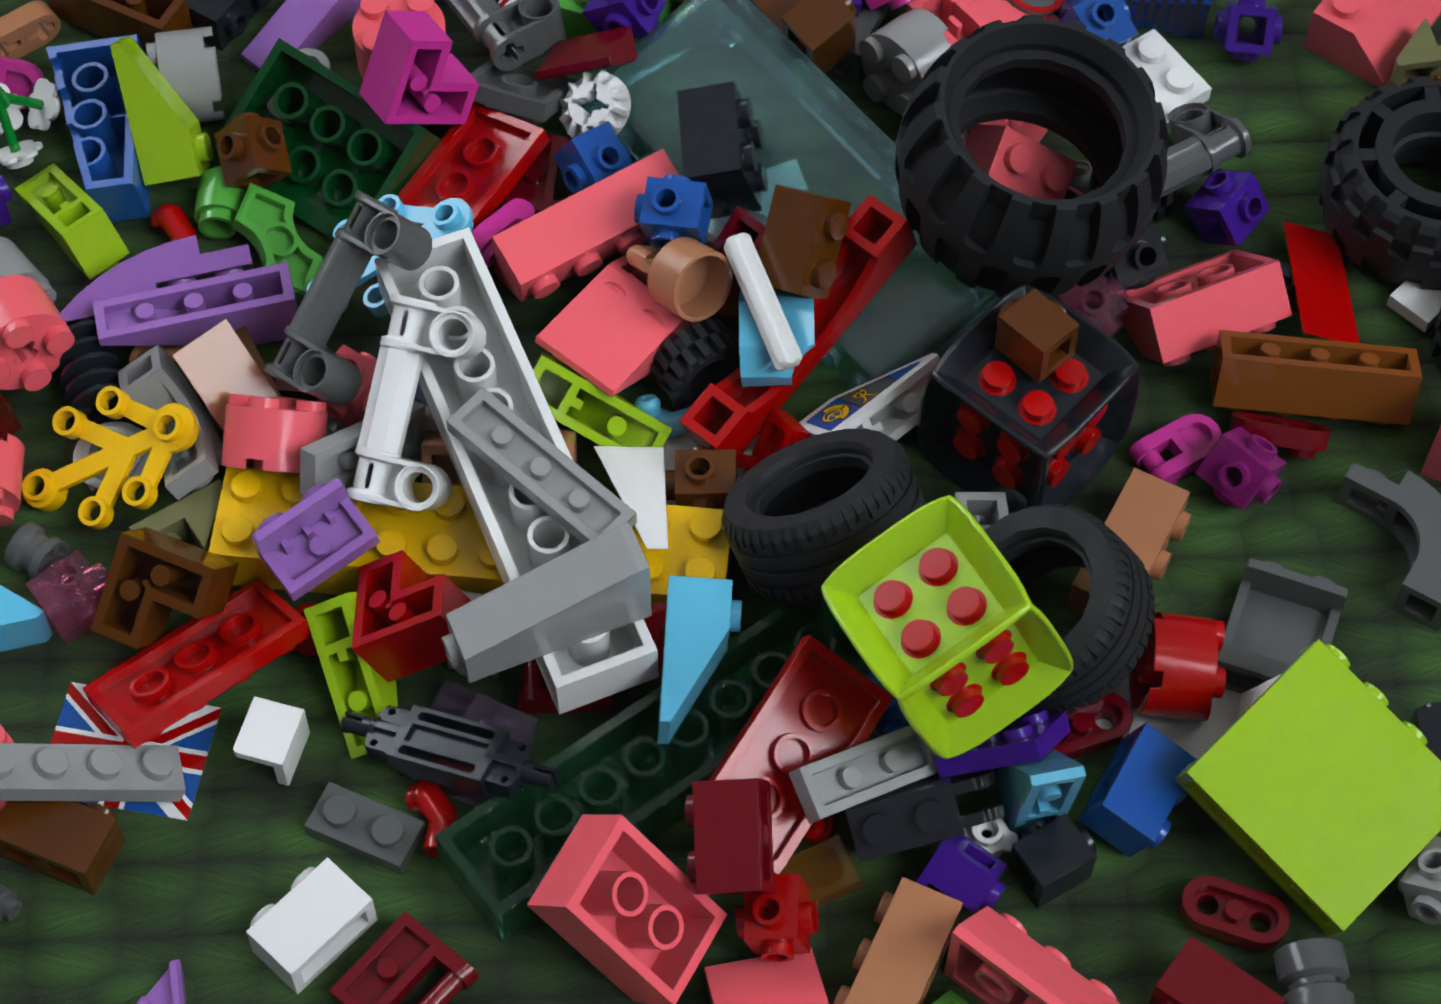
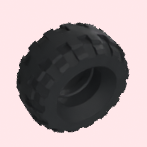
M1429 76L1408 78L1407 82L1402 83L1401 86L1397 87L1395 83H1389L1376 89L1373 93L1365 96V99L1361 100L1355 108L1351 107L1340 119L1336 131L1328 144L1318 184V204L1323 205V222L1335 245L1345 246V254L1348 256L1347 260L1361 272L1368 269L1379 276L1380 283L1395 289L1404 281L1421 284V289L1441 290V193L1417 185L1399 168V165L1420 164L1441 169V81H1431Z

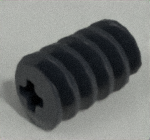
M95 320L81 321L68 326L74 335L75 341L73 346L62 354L59 367L57 368L66 406H71L83 412L87 420L99 425L107 422H119L120 419L114 420L101 414L97 410L95 403L98 393L104 387L115 386L120 389L118 371L121 368L118 356L115 355L117 352L116 346H100ZM118 396L110 400L109 410L117 405ZM72 416L69 419L71 424H74L75 417Z

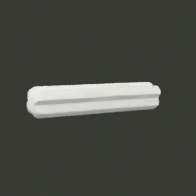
M742 232L728 237L723 249L774 367L778 371H785L798 366L802 360V353L751 236L746 232Z

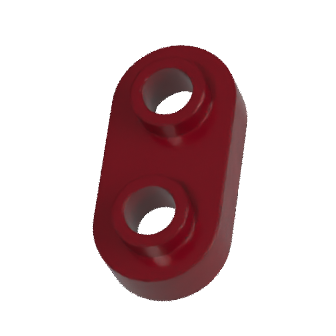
M1248 411L1232 412L1229 431L1241 426L1251 435H1260L1274 446L1285 447L1287 454L1304 459H1314L1316 452L1327 451L1331 429L1317 423Z
M1110 692L1086 707H1079L1071 712L1067 711L1066 714L1071 732L1063 738L1064 742L1057 744L1053 749L1071 759H1075L1118 746L1121 739L1129 735L1133 722V712L1129 703L1120 695ZM1106 719L1112 723L1113 727L1102 729L1095 721Z
M1210 875L1192 879L1184 888L1179 902L1181 918L1192 930L1258 952L1270 951L1276 948L1283 941L1290 924L1288 910L1277 897ZM1201 903L1209 904L1213 907L1215 913L1205 915L1199 911L1197 905ZM1253 920L1261 921L1268 930L1266 932L1255 931L1251 927L1250 922Z

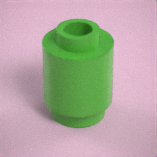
M215 166L203 171V174L198 178L194 219L198 224V230L206 237L212 239H227L236 233V230L231 227L245 196V189L225 186L221 166Z

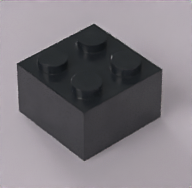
M734 81L677 91L683 176L691 181L707 184L713 201L710 219L731 216L737 206L753 212L762 211L761 192L768 191V181L764 164L758 163L757 149L764 148V136L760 120H754L750 99H742Z

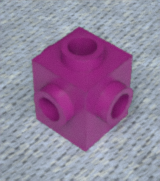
M1240 426L1222 434L1195 473L1214 488L1213 493L1220 501L1230 507H1238L1243 510L1257 502L1264 505L1274 496L1282 484L1278 475L1287 463L1276 455L1278 451L1270 441L1260 435H1251Z

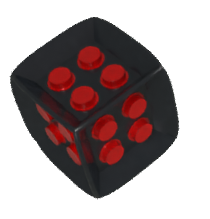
M1022 284L1010 290L989 307L957 338L937 362L922 392L918 417V443L930 462L965 492H1006L1009 514L1035 505L1062 504L1067 506L1106 465L1119 443L1125 437L1130 427L1141 384L1139 366L1128 351L1116 340L1071 307L1039 288ZM1034 288L1049 300H1054L1061 304L1067 314L1080 324L1075 355L1040 383L995 348L996 319L1000 310L1012 299L1020 300Z

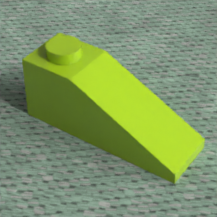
M131 36L121 37L110 45L144 185L202 175L203 171L210 167L209 161L213 159V148L209 135L206 132L202 133L197 117L170 86Z
M54 163L14 188L21 200L72 263L89 280L97 275H103L118 265L119 260L130 254L103 208Z
M545 352L541 353L533 367V372L554 419L600 446L663 447L673 430L670 426L619 395L609 396L568 365L557 361Z
M357 591L344 593L304 609L340 725L342 717H346L345 712L348 710L374 718L389 705L398 707L396 680L388 683L352 650ZM343 732L351 759L367 755L365 737Z

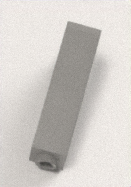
M630 522L621 524L447 613L449 635L441 637L451 667L455 668L462 665L468 683L652 616L650 567Z

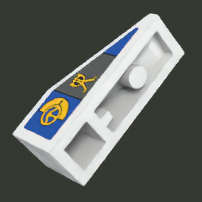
M931 353L829 399L799 423L811 433L810 437L842 429L865 428L880 431L897 441L918 424L923 388L940 357L938 354Z

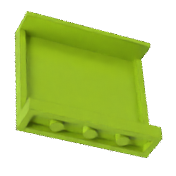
M1318 639L1305 647L1299 653L1300 656L1196 761L1188 764L1174 780L1329 936L1344 932L1441 831V761L1425 746L1427 739L1423 733L1410 722H1401L1387 708L1389 702L1385 695L1374 685L1368 682L1362 683L1349 669V660L1338 648L1331 644L1325 645Z

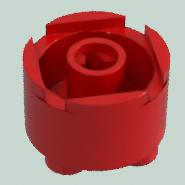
M1154 612V623L1151 627L1153 629L1148 638L1147 646L1136 666L1129 674L1132 708H1138L1135 714L1194 722L1207 721L1211 712L1212 698L1221 699L1226 686V670L1224 667L1218 666V652L1222 649L1225 637L1224 622L1208 617Z

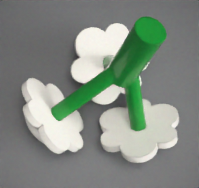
M39 78L35 83L34 93L30 94L29 97L10 94L9 88L5 84L0 83V135L5 134L9 145L0 149V164L6 166L7 169L23 168L34 161V157L38 155V151L43 148L40 141L23 140L18 142L15 130H18L23 124V115L19 111L22 106L30 109L28 113V125L30 128L42 131L49 129L51 121L58 117L61 108V101L57 94L58 89L55 83Z

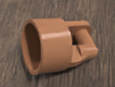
M679 237L668 242L662 248L634 245L626 253V259L631 266L648 274V290L652 299L657 304L687 321L699 322L714 315L722 307L731 290L733 273L729 260L720 252L694 238Z

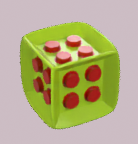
M951 495L933 500L899 520L847 558L830 574L821 586L823 598L832 615L858 654L884 688L897 699L904 717L928 748L940 758L950 759L979 746L1048 697L1073 671L1074 662L1072 656L1054 626L1033 605L1020 579L984 529L964 505Z

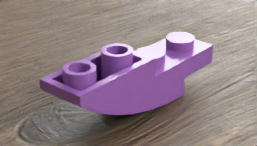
M196 235L167 242L143 251L99 276L77 294L60 314L67 325L95 320L94 301L157 289L164 285L172 286L187 283L215 275L216 277L244 271V269L253 267L249 246L247 244L201 254Z

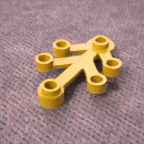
M115 386L104 387L98 393L95 402L96 408L101 414L114 420L126 417L147 428L130 437L87 420L83 412L71 406H64L58 409L52 420V426L56 433L71 440L83 439L103 449L54 472L49 469L40 468L29 473L22 482V493L25 501L30 506L41 511H55L65 503L69 488L106 472L96 495L84 499L78 508L79 520L84 525L96 530L108 527L113 520V507L121 490L123 500L127 504L140 510L150 508L157 500V487L172 455L188 450L198 438L199 426L197 419L188 407L179 403H169L155 410L131 400L125 391ZM118 396L117 405L109 410L110 400ZM74 416L75 422L73 426L66 430L67 420ZM175 420L174 430L167 435L169 425ZM150 451L141 475L133 476L126 481L136 458ZM44 481V488L42 492L37 495L38 488L40 484ZM144 485V495L136 501L135 493L140 486ZM100 505L101 512L99 517L92 520V511Z

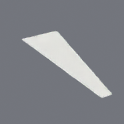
M594 446L621 500L637 513L635 527L646 548L668 549L664 447Z

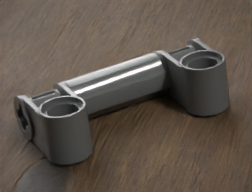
M444 0L473 36L476 43L482 48L489 50L491 61L501 71L514 70L523 63L548 53L556 42L566 39L559 0H517L502 8L495 0ZM507 52L510 57L507 58L504 53Z
M1201 102L1188 103L1173 109L1168 114L1174 146L1168 148L1167 175L1161 197L1217 171L1219 164L1233 157L1244 158L1248 156L1252 150V142L1243 123L1236 117H1230ZM1074 160L1077 162L1064 199H1074L1100 188L1089 161Z
M357 190L354 195L357 203L345 226L337 228L334 234L336 237L290 325H286L283 332L287 337L273 363H267L264 368L265 372L280 381L337 406L347 405L355 398L361 386V374L355 364L328 349L326 344L372 256H377L402 269L412 271L424 265L432 251V238L425 228L399 215L396 209L360 190Z

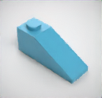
M669 575L657 743L668 744L727 652L729 633L740 632L742 600H732L733 580Z
M1052 749L1041 761L998 768L995 776L1009 830L1016 834L1024 833L1026 829L1039 820L1048 819L1049 822H1052L1060 816L1068 814L1086 777L1084 766L1061 752Z

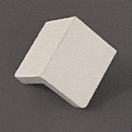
M254 696L233 747L235 756L274 767L277 782L289 786L310 734L304 709Z

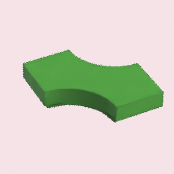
M250 183L231 228L241 233L252 243L258 252L262 267L288 262L297 302L301 303L307 293V286L314 279L323 262V258L308 248L299 237L293 222L295 202Z

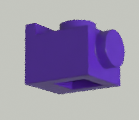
M961 835L941 842L916 883L926 887L929 884L939 889L938 892L963 902L962 910L967 908L975 914L979 907L983 909L989 906L992 909L1002 895L1006 885L1000 882L999 878L1008 864L966 836Z

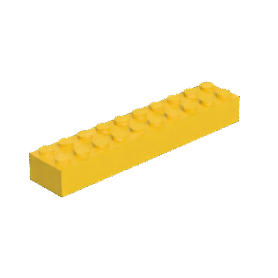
M226 466L209 552L239 563L232 585L245 586L259 577L271 589L284 590L259 557L251 536L257 532L259 525L266 518L278 512L285 513L301 502L303 495L300 494V473ZM414 482L413 491L415 496L422 502L426 501L431 496L433 484ZM353 483L345 486L346 490L349 487H353ZM451 486V495L448 501L442 507L430 511H412L396 506L378 505L350 498L378 534L380 543L309 592L335 595L356 592L360 566L401 550L431 578L444 574L461 591L484 595L504 585L463 487ZM666 504L668 549H647L635 525L632 527L650 567L651 604L667 601L669 575L714 579L729 578L732 548L722 526L723 509Z

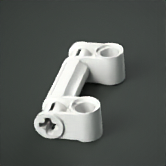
M391 293L390 301L394 304L388 334L381 337V345L362 428L355 450L359 460L353 487L347 488L346 492L349 498L364 502L396 506L412 511H430L442 507L448 501L452 486L449 475L436 465L402 457L424 355L427 352L464 360L476 357L483 350L486 343V330L483 323L477 317L470 314L438 307L436 303ZM462 321L468 330V338L461 348L455 350L449 344L448 332L453 324ZM422 473L426 474L433 484L431 496L424 502L420 501L413 491V483Z

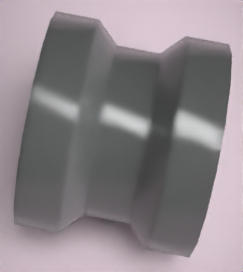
M30 522L19 528L12 536L5 551L4 562L6 566L17 572L23 570L28 572L31 581L40 586H45L55 580L63 570L69 557L70 547L61 538L47 537L44 528Z

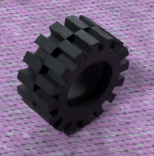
M707 318L703 321L702 325L699 322H693L690 324V330L687 332L682 328L676 332L678 338L674 341L668 339L663 344L666 350L658 351L654 357L657 361L651 364V370L653 371L651 374L676 407L680 406L683 409L689 407V405L692 406L710 383L716 385L740 367L739 342L719 319L713 321L711 318Z

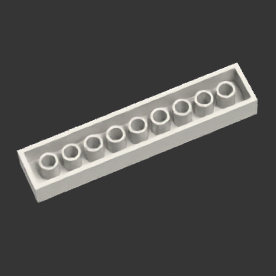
M467 227L432 239V251L428 260L416 270L402 269L382 258L374 259L379 290L390 317L394 308L390 297L391 293L436 303L438 307L475 316L483 323L486 330V343L483 350L476 357L468 360L454 359L426 352L418 383L503 583L506 584L582 545L583 543L447 431L446 420L484 387L572 459L470 228ZM462 321L453 324L448 332L449 344L456 350L461 348L468 338V330ZM644 619L536 658L559 715L659 677L658 650Z

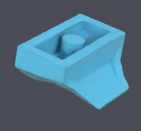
M740 290L739 355L742 387L792 385L794 368L778 371L774 367L742 290ZM774 290L803 357L806 352L815 346L814 298L797 296L783 290Z

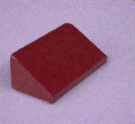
M629 26L556 42L535 71L536 79L545 80L635 62L638 58L632 29Z

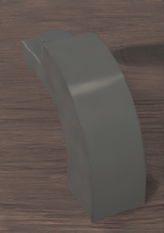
M1353 462L1344 477L1335 502L1383 526L1398 538L1408 556L1409 573L1401 585L1392 609L1438 632L1441 628V494L1425 480L1410 471H1407L1400 485L1387 479L1381 472L1367 469Z

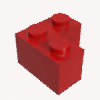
M403 550L360 566L352 650L388 683L445 662L448 658L441 637L449 635L446 614L471 602V600L444 574L431 578Z

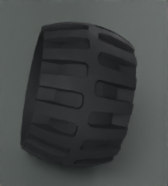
M1024 15L1016 21L1002 23L1001 20L990 22L976 29L967 38L963 37L941 54L927 70L922 81L909 99L899 127L895 153V172L899 185L901 207L912 231L916 230L919 234L920 243L925 253L936 264L941 262L954 272L955 278L958 281L972 288L978 285L996 291L997 296L1002 297L1017 286L1027 284L1039 288L1052 296H1058L1068 292L1076 284L1079 287L1089 284L1113 268L1124 254L1137 243L1157 209L1163 192L1168 165V130L1162 103L1156 102L1153 82L1144 68H1137L1126 56L1125 49L1111 38L1105 40L1087 31L1086 25L1067 20L1066 23L1044 20L1043 15ZM1001 119L1017 120L1038 125L1071 142L1089 160L1100 188L1074 199H1041L1019 193L995 181L978 167L963 144L962 133L978 123Z

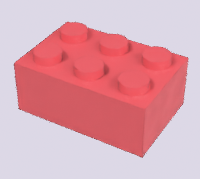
M582 814L527 904L531 910L633 1002L645 1004H676L728 915L708 895L696 894V884H691L689 878L623 815Z

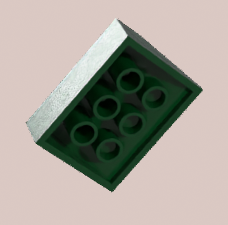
M278 38L224 127L232 123L233 117L248 112L257 113L262 118L274 119L267 108V102L274 96L273 106L276 113L291 122H281L292 173L266 190L294 201L293 214L334 240L333 231L341 221L349 218L357 203L354 197L357 190L377 200L387 194L397 195L441 139L418 124H385L359 94V87ZM215 141L212 146L213 159L211 162L221 166Z

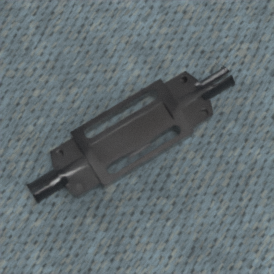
M415 704L410 711L389 705L374 718L348 710L345 712L346 717L343 716L341 720L342 732L366 738L365 748L369 759L389 765L390 770L484 797L488 792L512 799L515 792L525 783L546 788L550 791L555 790V784L558 785L559 768L534 763L535 756L531 744L511 739L509 731L506 729Z

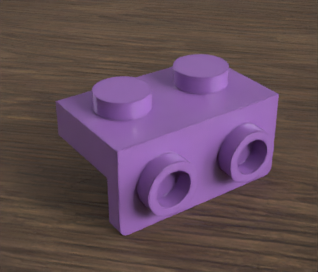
M339 478L333 479L328 484L320 483L313 486L303 495L300 503L285 513L278 512L266 518L259 525L257 532L251 536L259 557L293 602L380 543L378 534L350 500L346 488Z

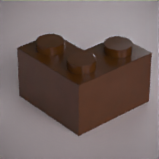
M752 0L753 17L812 83L855 49L857 29L855 13H857V9L851 0Z
M148 527L121 532L90 630L136 649L151 645L164 637L172 609L198 619L223 612L239 563Z

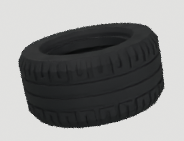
M865 428L842 429L812 436L784 447L748 470L733 485L727 495L721 521L729 544L749 587L769 601L782 605L806 606L826 603L821 592V586L839 565L899 520L927 503L907 454L899 442L880 431Z
M1062 504L1035 505L1004 516L984 531L1012 567L1025 590L1037 578L1056 568L1076 565L1086 568L1090 576L1089 601L1082 618L1063 639L1074 662L1073 671L1055 691L1033 708L1045 707L1047 713L1051 714L1062 711L1071 712L1079 707L1083 708L1091 703H1095L1101 697L1114 690L1131 673L1144 653V649L1149 641L1148 638L1153 629L1151 627L1154 623L1153 613L1155 611V596L1152 591V581L1149 579L1150 575L1139 557L1115 532L1095 515L1087 513L1080 508L1077 509L1075 506H1065Z

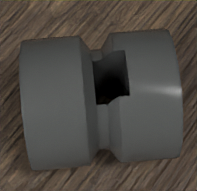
M1331 938L1298 940L1282 946L1273 954L1279 987L1287 991L1283 996L1286 999L1284 1004H1355L1353 991L1347 990V986L1344 984L1349 979L1350 972L1344 943Z

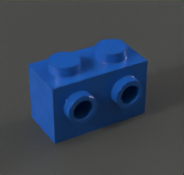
M1148 723L1143 724L1121 739L1078 821L1128 857L1133 856L1147 846L1152 849L1157 847L1171 827V822L1167 820L1173 807L1178 806L1188 794L1174 779L1188 764L1197 759Z

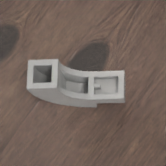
M157 344L118 371L120 389L125 391L131 400L152 409L158 410L166 404L179 403L188 407L196 416L199 426L196 442L188 450L173 454L164 472L165 487L179 500L189 492L197 491L207 486L214 475L219 472L218 466L221 465L223 444L200 399L177 366ZM175 420L169 425L167 435L174 430Z

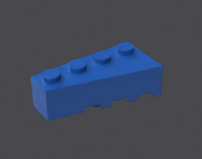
M127 35L131 36L145 53L138 35ZM126 36L46 47L49 60L53 66L56 86L65 109L66 122L71 131L75 154L87 194L103 208L111 223L149 217L150 185H144L110 49L112 43Z

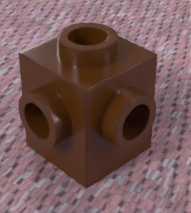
M253 112L242 113L233 117L232 123L214 134L226 187L248 189L250 183L267 189L292 173L281 120L262 118L259 114Z
M699 446L689 450H675V470H665L666 500H675L678 506L724 509L726 497L737 482L736 449L713 450L709 447Z

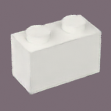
M327 857L316 868L309 867L299 874L291 886V891L276 905L271 903L263 907L252 919L250 928L246 933L253 953L298 995L378 919L373 899Z

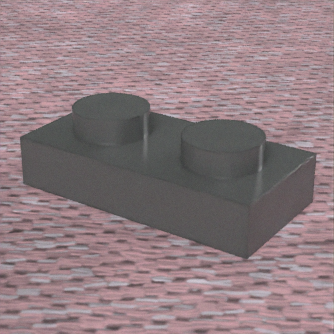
M330 781L304 825L306 835L400 875L403 874L426 831L424 821Z

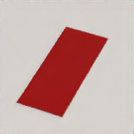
M1283 221L1303 333L1333 341L1360 343L1340 245H1335L1332 237L1327 232Z

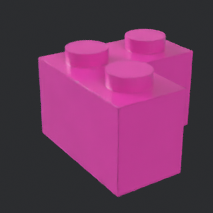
M385 10L359 94L385 124H466L479 83L453 54H449L453 41L427 12Z

